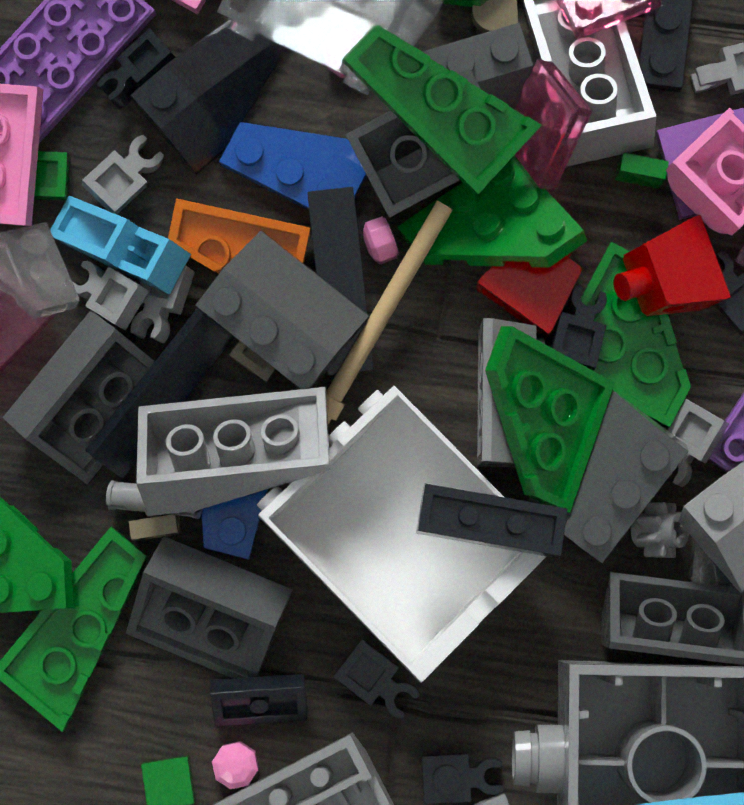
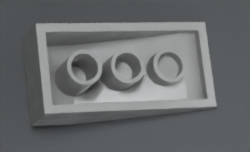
M522 0L554 133L564 166L567 167L654 147L656 113L618 0Z
M325 387L138 407L136 484L148 516L197 511L330 470L327 395Z

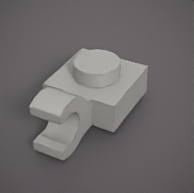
M744 42L723 47L718 53L721 62L697 67L695 69L696 73L690 75L694 93L707 91L725 83L728 85L730 95L743 93Z

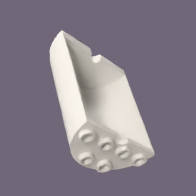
M393 386L384 395L379 390H376L358 408L363 415L351 427L344 421L328 436L330 470L289 482V486L283 491L278 486H275L257 504L262 510L258 517L400 663L422 683L546 556L416 534L425 483L499 497L504 496Z

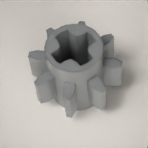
M649 502L644 509L645 513H641L631 525L632 540L637 547H645V557L675 558V548L684 547L689 538V533L679 523L681 512H676L675 503Z

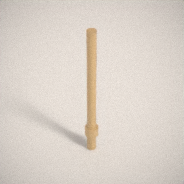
M436 201L327 389L328 424L331 419L337 420L345 406L342 402L343 398L453 211L443 203Z

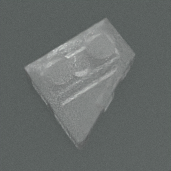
M47 222L35 224L32 227L26 226L0 232V290L12 295L17 301V305L33 319L75 309L80 300Z

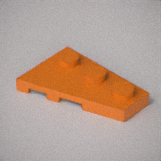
M176 198L168 239L189 252L192 259L219 274L259 231L266 233L304 264L311 228Z

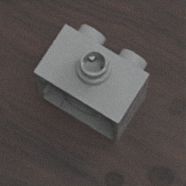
M558 660V725L537 724L535 733H530V730L513 732V785L529 787L530 784H535L536 793H557V805H637L684 798L743 793L744 665Z

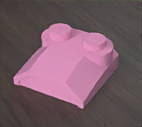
M729 108L669 165L666 172L672 191L697 216L701 215L703 222L709 228L718 233L733 235L744 225V124L734 115V111Z

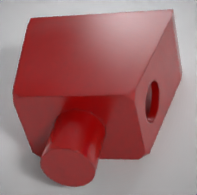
M701 215L683 222L624 254L623 262L627 271L616 274L613 281L617 296L623 301L637 297L641 311L646 316L700 311L731 298Z
M571 253L550 268L531 267L529 262L506 261L505 266H492L479 279L475 289L519 322L536 325V334L545 340L552 331L582 268L569 258Z

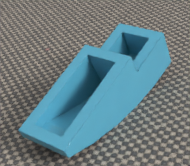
M70 195L48 233V236L70 248L169 295L191 256L189 252L170 239L138 227L124 217Z

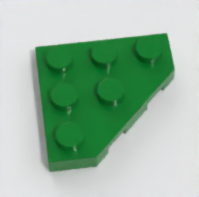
M515 156L509 160L479 194L472 193L461 182L397 227L402 238L411 246L436 201L443 203L453 210L423 261L425 265H443L444 260H466L469 266H505L506 261L529 262L531 267L550 268L588 241L584 230Z
M611 242L581 296L582 303L587 306L595 305V300L600 292L606 293L607 296L604 309L594 319L595 322L606 325L597 366L594 371L615 382L613 387L615 392L651 419L657 421L659 425L668 429L691 388L690 381L678 353L677 341L669 315L646 316L641 311L637 297L623 301L617 296L613 285L614 277L618 273L627 271L623 257L624 254L630 251Z
M501 326L485 372L523 493L544 505L567 508V513H570L615 382L513 326Z
M1 497L0 613L74 608L72 561L60 549L53 548L38 533L39 529L14 505H9Z

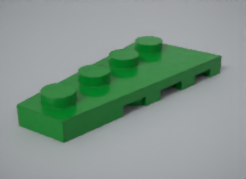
M378 24L373 25L341 59L474 194H479L542 126L532 118L525 117L508 106L509 104L496 96L489 95L468 82V79L455 71L449 70L430 59V56Z
M113 527L108 529L72 573L74 608L42 610L0 660V681L61 732L66 730L149 557Z

